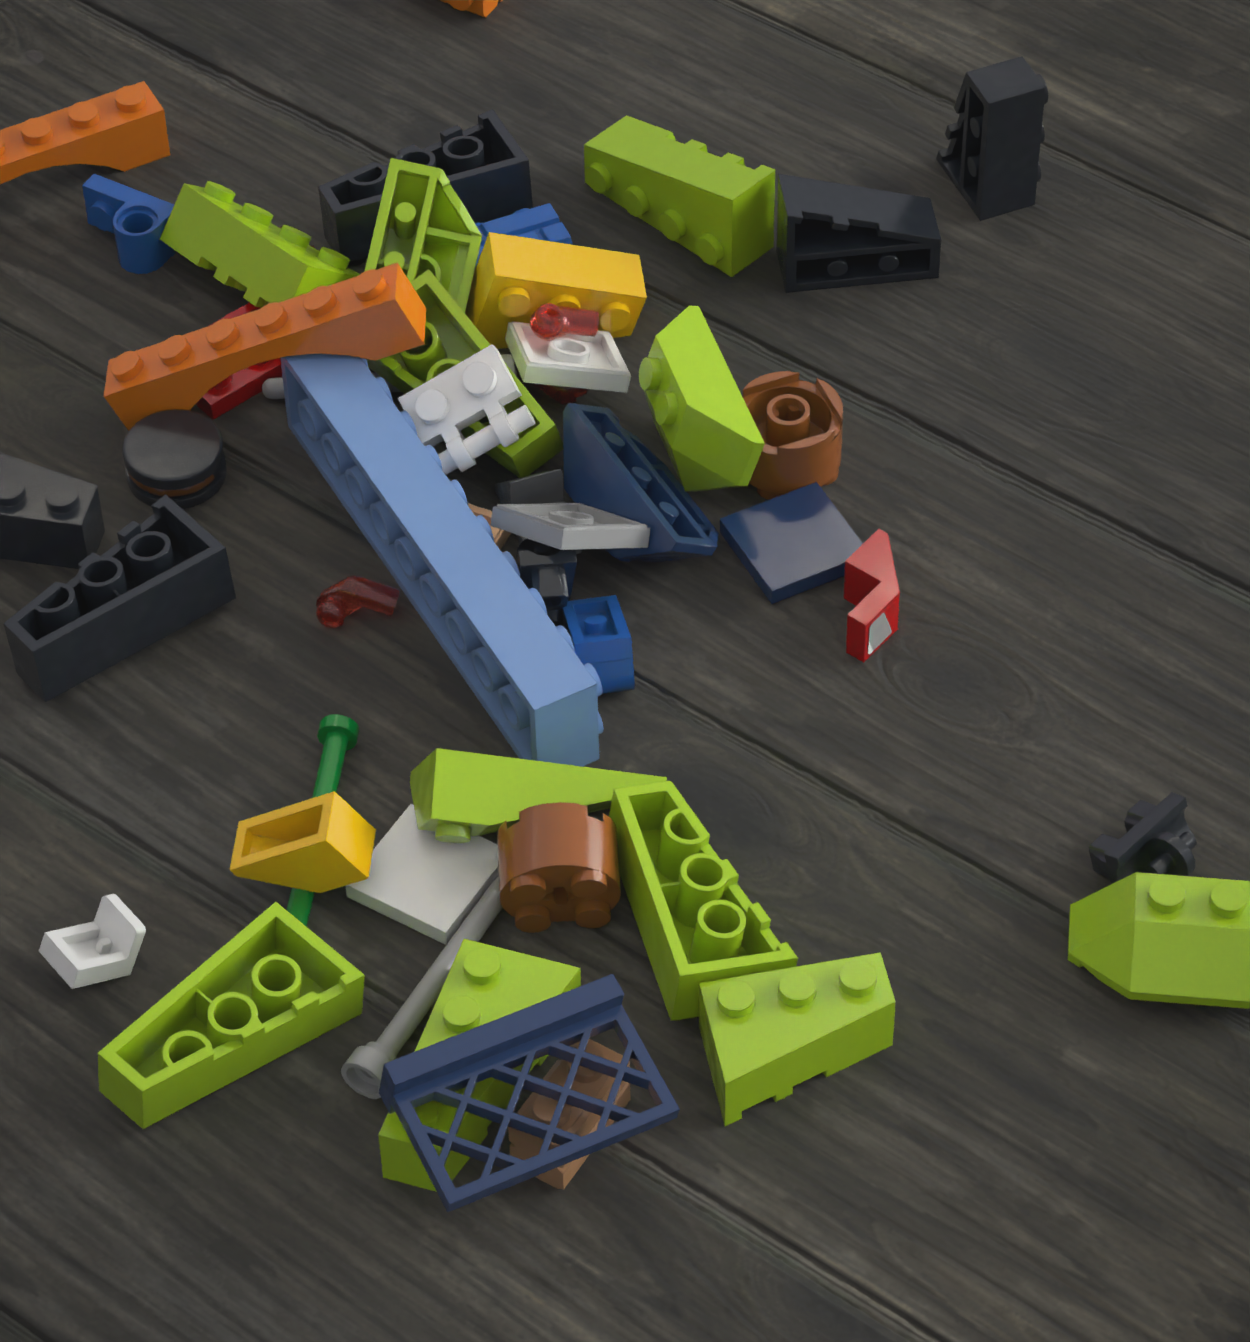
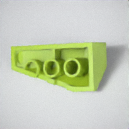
M436 748L410 774V788L418 830L434 831L436 840L449 843L470 842L471 836L498 832L499 827L505 821H507V827L509 828L519 822V812L531 806L558 802L577 803L588 806V813L611 807L614 788L667 781V777L440 748Z

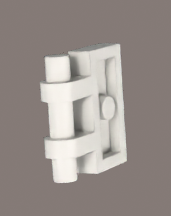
M493 344L398 398L403 410L407 411L411 416L417 430V435L424 446H435L443 440L445 441L447 449L438 454L445 475L458 468L461 472L476 465L475 458L499 444H502L504 447L511 445L519 440L518 434L536 424L526 405L509 414L506 413L503 406L522 396L498 349ZM485 416L488 417L490 425L464 438L461 430Z

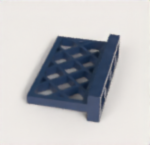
M614 974L384 1064L379 1094L389 1114L396 1112L447 1212L678 1117L680 1109L622 1006L624 992ZM613 1028L625 1048L620 1064L585 1052L590 1037ZM580 1042L578 1049L570 1047V1045ZM550 1055L572 1063L564 1087L528 1075L533 1060ZM630 1059L636 1069L627 1067ZM523 1065L521 1072L513 1069ZM579 1066L615 1078L607 1102L571 1090ZM491 1077L514 1085L515 1088L507 1109L505 1110L471 1098L476 1083ZM625 1081L647 1089L656 1106L637 1113L614 1105L621 1082ZM466 1087L463 1095L455 1092ZM523 1089L558 1101L550 1125L514 1113ZM434 1100L458 1110L449 1133H445L423 1125L414 1108ZM565 1104L600 1115L601 1118L597 1130L581 1137L557 1128ZM465 1112L501 1124L492 1149L456 1136ZM608 1119L617 1121L606 1127ZM508 1127L544 1139L539 1154L522 1160L499 1152ZM551 1142L560 1145L549 1150ZM433 1144L443 1147L440 1156H438ZM450 1151L485 1162L486 1165L481 1178L455 1188L444 1167ZM493 1166L503 1168L491 1174Z

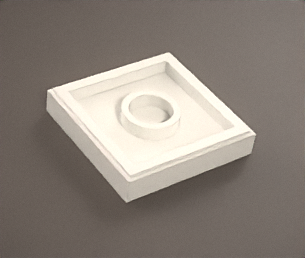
M508 322L505 341L523 382L628 393L631 374L609 331Z
M410 804L373 849L368 879L346 885V895L348 898L447 945L493 880L499 876L498 845L481 836H471L470 842L449 843L436 840L434 831L418 830L414 805Z

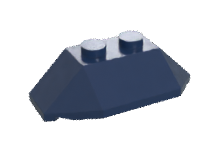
M568 403L563 411L565 491L575 503H581L646 524L650 528L648 548H613L606 550L613 557L625 562L632 560L664 562L712 555L717 548L719 532L684 490L668 467L636 435L622 428L619 424L620 419L609 408Z

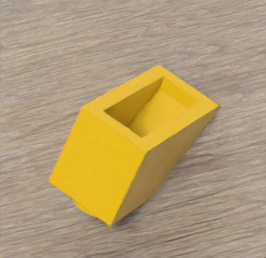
M333 791L239 821L230 871L235 876L323 893L368 879L376 829Z

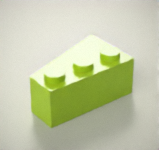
M881 952L699 983V1029L725 1126L742 1119V1111L772 1097L777 1102L793 1094V1086L820 1073L828 1077L893 1045L896 1001Z

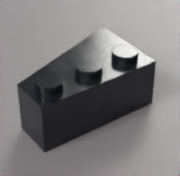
M1022 56L966 72L954 106L956 113L960 114L958 121L948 125L945 131L947 139H951L948 148L939 150L936 157L938 163L980 221L1035 205L1037 182L1041 180L1039 154L1040 144L1045 140L1042 121L1044 104L1048 102V89L1044 78L1040 74H1035Z
M778 174L776 252L786 293L939 278L941 236L930 198Z

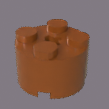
M780 371L760 376L744 387L742 397L765 443L749 482L754 487H757V492L761 497L770 500L815 482L820 487L829 485L838 478L842 453L843 404L836 390L823 380L816 378V384L799 380L800 373Z
M564 802L546 803L531 806L520 811L519 822L509 828L507 827V821L499 827L497 845L500 903L508 914L515 917L517 929L528 933H535L548 929L551 922L575 921L579 926L585 928H598L610 922L611 910L620 899L621 889L617 828L609 816L603 813L602 822L588 816V806Z

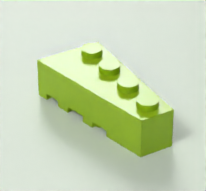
M627 115L584 144L586 184L595 192L605 195L625 208L631 215L639 217L662 232L668 239L681 244L698 255L705 263L715 266L728 276L733 277L774 247L775 169L760 165L754 170L746 167L744 158L729 152L723 157L708 153L704 143L693 139L686 144L678 142L671 131Z
M275 902L98 1052L99 1092L137 1125L145 1129L362 1014L365 975L280 904Z

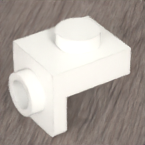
M116 894L105 895L101 899L93 922L45 932L39 952L71 989L131 975L146 929L142 922Z

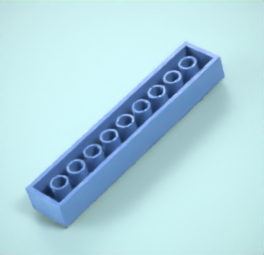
M306 354L281 357L288 427L519 759L582 767L599 760V734L603 733L604 728L598 712V696L602 695V685L596 670L590 663L583 665L575 654L573 642L567 630L562 625L555 626L548 617L545 603L538 590L527 588L520 578L517 563L511 553L508 551L501 552L495 544L487 520L482 515H474L468 506L465 492L460 483L455 479L452 481L448 479L443 472L436 450L431 445L424 446L417 435L415 424L409 413L405 410L400 412L393 403L390 389L382 377L375 378L369 370L367 359L332 354Z

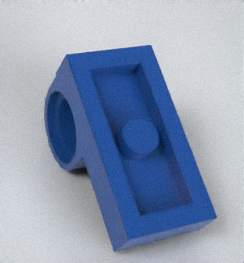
M93 174L82 185L88 224L96 226L100 230L114 233L118 261L123 269L135 274H147L159 269L177 252L159 240L174 204L97 174Z
M611 595L568 601L567 606L562 608L563 626L571 637L575 654L583 665L590 663L596 670L601 681L602 694L634 690L635 677L632 640L617 596Z

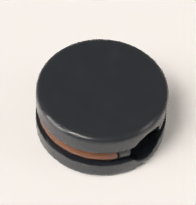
M181 409L156 412L138 421L124 438L122 453L128 486L136 498L149 506H152L166 494L182 509L191 508L209 500L219 491L225 481L227 467L221 432L213 421L200 413Z

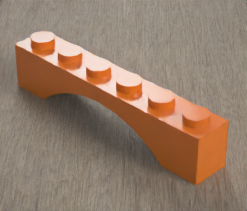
M145 81L2 129L0 130V185L26 173L53 166L87 164L106 166L125 172L170 156L164 109Z
M398 262L377 270H367L356 277L329 286L317 287L297 297L279 303H269L261 309L231 319L219 320L208 327L184 335H174L163 342L136 351L124 352L108 361L103 397L129 431L138 421L156 412L173 409L191 411L192 407L209 389L230 375L257 363L285 356L306 354L348 355L376 361L424 345L426 306Z

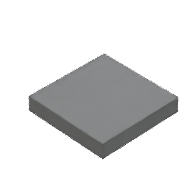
M581 503L497 504V506H493L491 526L560 550L648 548L650 528L646 524Z

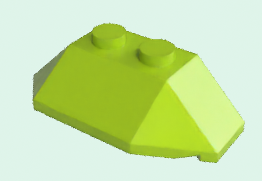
M391 158L365 271L377 270L398 262L408 280L412 282L429 269L465 313L482 235L450 185V181L443 169Z
M689 305L655 336L648 357H645L640 364L639 383L644 390L654 424L685 491L696 492L748 486L765 443L700 307Z
M1135 872L1070 905L1067 960L1079 968L1084 966L1098 980L1131 1000L1250 1009V881Z

